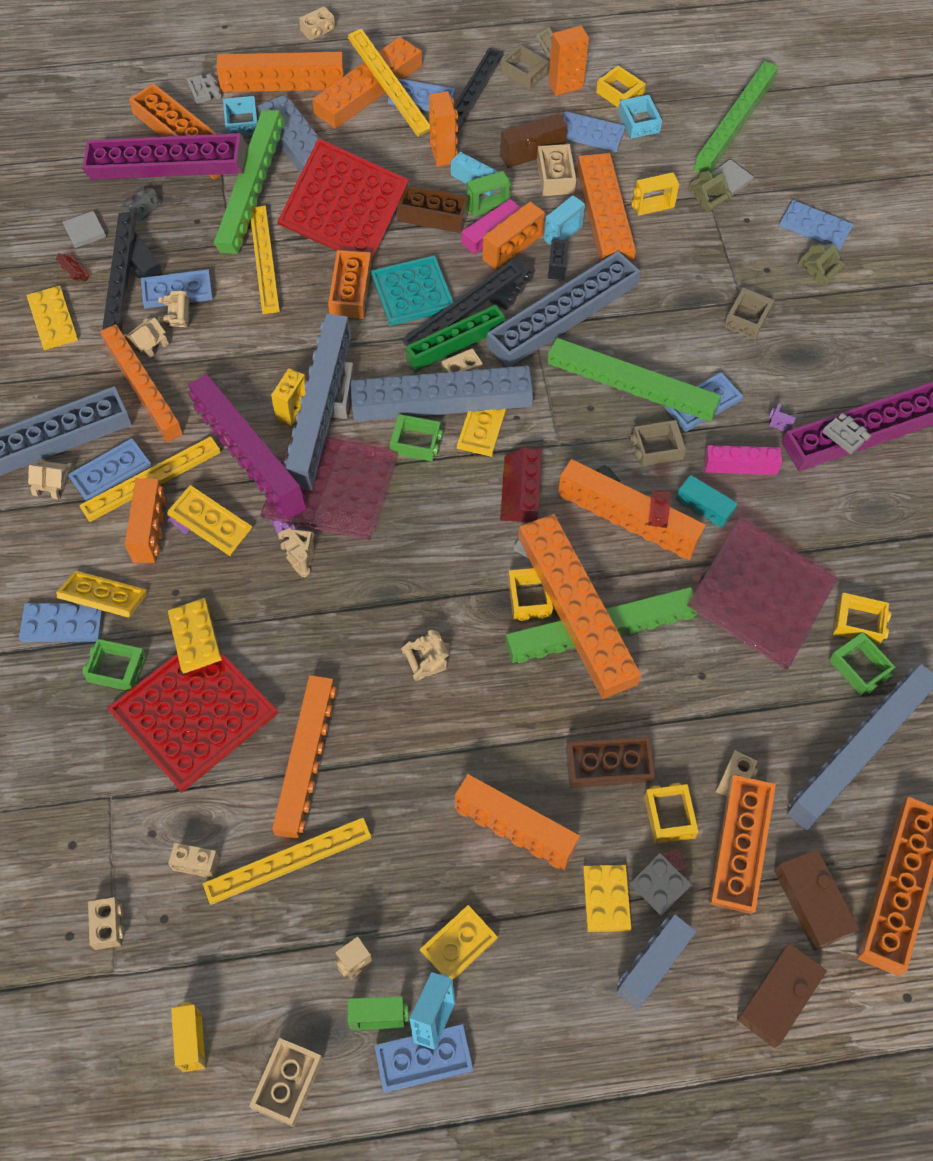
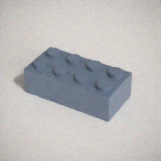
M674 915L671 920L667 917L656 932L659 936L653 935L643 949L646 953L640 952L631 965L633 970L627 969L617 984L620 986L617 993L639 1010L697 931L677 915Z

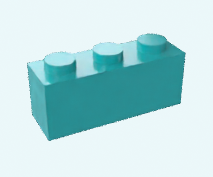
M692 475L681 486L676 497L680 504L689 507L698 515L704 516L714 525H718L721 528L733 516L738 505L735 501Z

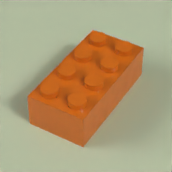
M582 26L552 33L548 85L555 96L584 87L589 36Z
M448 91L429 94L430 146L436 166L451 164L453 158L458 154L455 147L458 144L457 135L455 134V132H458L456 122L458 120L457 109H454V100L450 98Z
M529 202L525 206L523 205L517 212L511 214L505 221L499 223L493 230L487 232L483 236L482 260L496 271L543 236L545 212L532 202Z
M337 250L328 301L329 314L364 319L372 267L370 252Z
M135 478L125 546L133 563H156V556L160 554L158 543L162 539L161 523L165 522L163 510L164 507H167V496H164V488L160 485L159 479Z

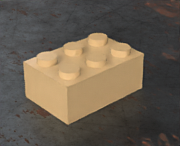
M570 144L538 146L537 165L542 195L575 194L576 175Z
M279 1038L249 1107L295 1128L323 1062L322 1056Z

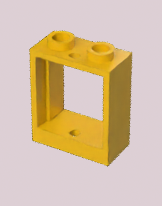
M616 66L598 79L596 93L619 108L620 100L644 96L646 83L620 66ZM618 80L630 88V90L622 94L610 84Z
M674 172L636 181V187L633 190L634 198L631 204L638 216L675 207L679 182ZM664 189L663 195L643 199L644 193Z
M288 368L271 394L276 420L291 427L296 421L297 412L301 411L302 408L300 405L301 397L305 396L306 392L305 374Z
M535 569L509 570L508 583L513 620L526 621L532 618L546 619L552 617L553 605L545 589L546 604L518 606L516 585L541 583Z
M842 593L837 603L833 635L854 639L863 632L874 644L880 645L883 639H887L889 634V628L886 627L891 617V611H888L889 603ZM848 609L877 614L876 632L847 626Z
M673 783L669 787L652 786L646 790L644 799L654 844L696 838L699 832L688 784ZM682 794L688 825L660 829L654 798Z
M191 1002L179 1003L178 1007L171 1008L175 1066L182 1072L205 1069L202 1012L195 1004L192 1005Z

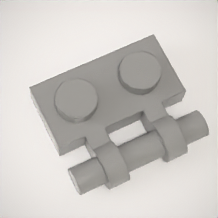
M208 74L207 78H202V75L186 78L196 104L211 100L210 95L215 96L216 99L221 98V90L216 85L217 81L212 74Z
M844 413L838 419L835 418L823 430L825 435L849 454L854 453L863 445L865 440L868 441L872 436L867 432L866 428L860 427L854 422L852 417H847Z

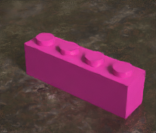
M511 199L502 203L486 216L478 219L471 226L466 227L461 234V243L475 255L483 249V236L493 230L499 223L505 221L511 214L517 212L521 207Z
M707 445L704 455V469L707 473L777 475L782 464L780 447Z

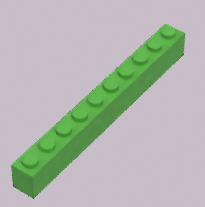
M767 61L763 62L698 154L694 171L698 173L706 171L711 173L774 83L779 66Z
M279 110L261 111L246 152L243 174H238L214 240V244L220 253L238 254L240 247H242L247 227L252 219V213L257 205V199L262 191L263 182L266 179L278 140H280L282 129L285 126V119Z
M559 338L555 340L548 352V364L648 399L651 402L665 405L668 408H674L702 420L712 422L720 405L721 395Z
M690 587L606 610L618 633L622 636L628 633L636 634L640 630L647 628L649 630L655 629L662 624L671 625L682 619L690 620L696 616L699 606ZM562 621L506 634L505 643L512 663H524L531 658H543L550 653H562L566 649L575 648Z

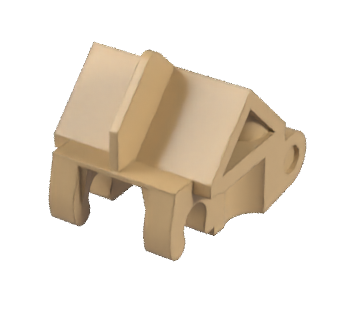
M172 291L169 296H164V298L158 297V303L168 306V315L164 317L158 316V322L168 323L170 327L188 328L190 312L189 295L187 292Z
M155 317L145 318L142 324L127 335H123L132 349H138L141 353L146 352L149 359L154 356L152 347L161 342L164 348L169 345L164 335L165 331Z
M39 459L38 462L30 464L28 483L31 485L32 495L39 497V490L49 491L53 499L59 500L60 495L58 492L64 489L67 481H70L68 474L74 470L73 463L61 464Z
M288 528L278 533L279 539L289 537L280 546L282 550H287L286 558L291 563L293 569L302 577L309 576V566L312 563L314 553V532L291 530V528Z
M429 630L426 636L418 638L415 642L409 641L401 648L402 653L406 655L412 668L415 681L446 670L447 661L445 658L449 656V643H444L440 633L436 630ZM413 650H421L425 659L420 663V667Z

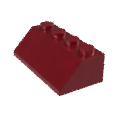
M523 447L504 457L501 521L533 522L538 520L542 449Z

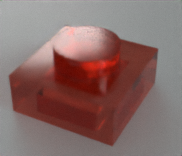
M679 848L662 854L679 872L687 869Z

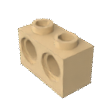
M325 6L299 18L300 31L309 40H313L335 29L334 16Z
M473 348L441 361L442 373L482 370L483 365Z
M735 750L716 792L727 797L729 781L733 775L754 779L758 772V769L755 768L758 761ZM738 766L745 767L747 772L741 771Z
M174 843L168 864L173 871L214 879L220 858L214 850Z
M115 897L88 901L90 946L94 950L121 946V939L124 938L123 925H120V917H123L122 904H119ZM107 908H111L110 914L102 917V912ZM112 930L111 936L103 939L104 932Z
M356 937L335 952L337 956L335 962L338 970L343 977L348 975L350 980L373 964L370 953L359 937Z

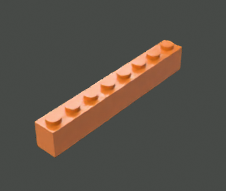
M115 324L100 331L105 346L166 443L182 436L178 420L118 326Z
M309 675L272 827L273 833L276 836L299 839L300 834L305 831L306 821L304 816L310 810L311 801L308 799L310 793H313L315 788L313 777L314 773L317 774L319 771L320 762L317 760L319 754L322 755L324 749L322 738L328 732V723L326 721L327 717H331L333 705H330L331 699H335L337 692L333 679Z

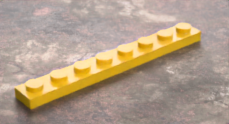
M359 29L348 35L349 41L417 137L429 132L430 124L364 31Z
M259 206L254 208L251 226L262 313H277L280 310L266 206Z
M210 436L79 506L88 521L91 522L131 501L135 478L159 479L161 485L220 454V448Z
M364 818L343 825L203 883L210 905H213L371 839V835Z

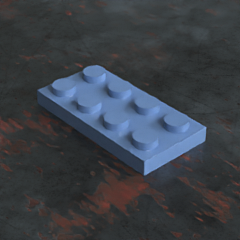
M398 79L419 110L429 111V94L448 91L450 98L454 99L455 88ZM388 97V104L395 105L390 97Z
M567 111L563 116V120L567 124L566 140L617 152L626 126Z
M793 200L779 226L825 245L834 243L836 249L841 250L854 224Z
M209 269L141 278L144 309L167 306L158 303V297L164 298V296H169L172 291L187 292L189 303L213 300Z
M722 372L696 386L721 395L720 405L715 415L743 399V395ZM664 406L685 432L706 421Z
M131 438L69 473L68 477L84 500L88 501L151 468L152 465Z
M77 603L24 604L19 640L21 642H96L97 639H100L104 611Z
M463 1024L444 1028L435 1050L414 1043L413 1036L374 1045L383 1093L473 1072Z

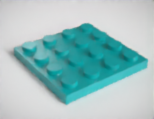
M435 255L370 271L389 326L437 315L454 303Z

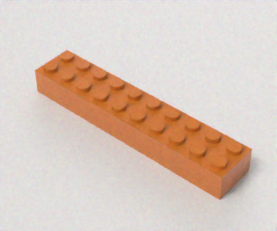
M555 514L520 526L518 539L602 700L637 686L641 673Z

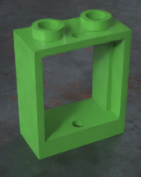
M504 171L467 182L469 211L472 216L493 211L509 200L511 181ZM500 188L499 194L479 200V194Z
M398 414L390 441V454L433 462L434 455H438L439 452L438 440H442L443 437L441 422ZM404 430L432 434L433 439L430 449L401 444Z
M863 632L835 651L829 660L860 696L866 692L870 694L878 688L877 684L881 681L883 683L889 681L893 677L891 673L896 668ZM858 649L881 672V674L867 684L844 660Z
M97 639L95 645L91 647L90 659L84 665L83 675L88 683L129 691L138 682L146 660V654L143 648ZM104 653L131 658L123 680L97 675Z
M403 997L348 998V1025L350 1030L404 1028V1022L409 1021L408 1003L403 1002Z

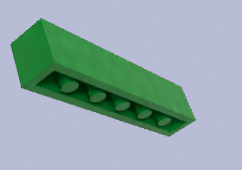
M496 305L489 307L406 346V360L414 372L487 338L488 332L504 323L505 316Z

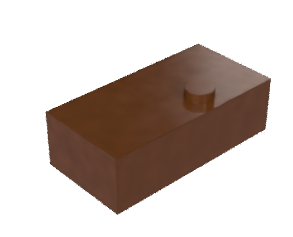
M557 113L501 131L500 157L507 168L536 160L538 146L566 144L567 124L561 115Z
M407 185L398 203L397 221L462 233L469 213V197Z
M650 737L567 743L566 756L570 788L651 783L655 778Z
M818 849L778 865L774 872L814 951L848 938L859 930Z
M788 943L752 995L737 1021L775 1049L786 1037L827 970Z

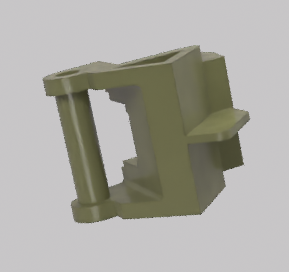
M710 171L701 172L699 178L692 181L688 187L689 192H695L696 200L701 203L700 207L706 212H710L722 202L732 199V194L728 190L723 172L712 175ZM713 193L715 196L720 195V197L709 202L708 195Z
M834 243L810 246L809 251L798 263L799 267L805 265L808 274L812 275L814 281L823 286H826L829 280L845 267L844 263L840 260V255ZM824 266L833 267L826 275H824Z

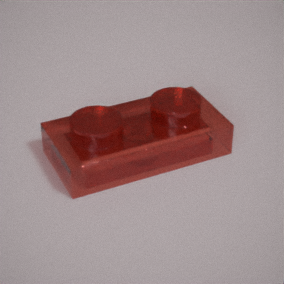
M58 253L56 260L73 280H88L90 275L72 255Z
M652 489L648 518L649 526L667 528L671 492Z

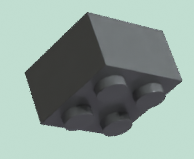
M660 853L630 883L661 916H664L693 886Z

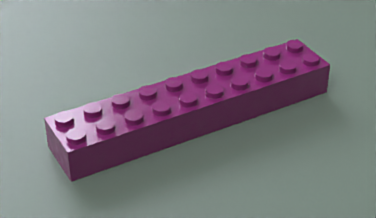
M241 133L87 140L82 169L91 180L243 174L247 144Z
M206 374L189 383L190 392L188 394L195 403L193 408L196 413L201 414L204 423L210 425V429L215 436H219L221 444L224 447H228L230 455L233 458H237V463L241 469H246L249 479L255 480L256 487L260 492L263 491L265 493L264 495L270 504H274L278 515H283L288 520L306 510L300 485L211 378Z
M933 382L842 412L847 417H852L856 424L866 428L867 432L872 435L855 452L933 426ZM842 413L786 431L782 445L799 472L849 455L846 450L823 433L824 428L835 418L838 419Z

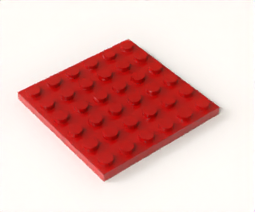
M318 138L277 224L335 251L370 252L372 262L397 209L398 203L405 192L409 179Z
M221 651V661L184 674L180 667L178 654H176L107 707L114 718L181 793L279 714L278 710Z

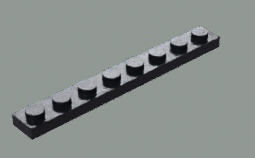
M488 48L456 101L454 109H457L458 120H456L458 131L502 59V51Z
M135 212L118 214L102 330L115 324L120 331L122 330L137 220Z
M510 261L402 340L403 344L408 346L461 321L522 276V272Z

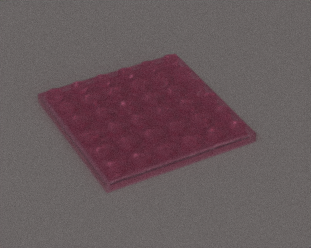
M292 436L290 438L289 443H292L293 441ZM326 437L312 491L301 489L306 510L286 520L283 515H278L273 502L270 504L266 499L261 511V518L371 540L399 457V452ZM288 446L281 461L283 466L285 459L289 457Z
M740 517L687 606L787 670L838 578Z

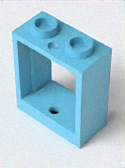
M650 95L620 100L618 114L624 126H626L625 128L631 139L660 133L662 119ZM648 112L651 118L648 121L635 123L631 116L632 114Z
M255 97L223 99L227 134L241 133L242 136H252L258 122ZM253 114L252 122L230 124V115Z
M572 195L546 216L544 240L549 245H551L552 239L566 241L582 228L585 203Z
M431 972L409 1018L414 1043L434 1050L456 1004L453 980L445 974Z

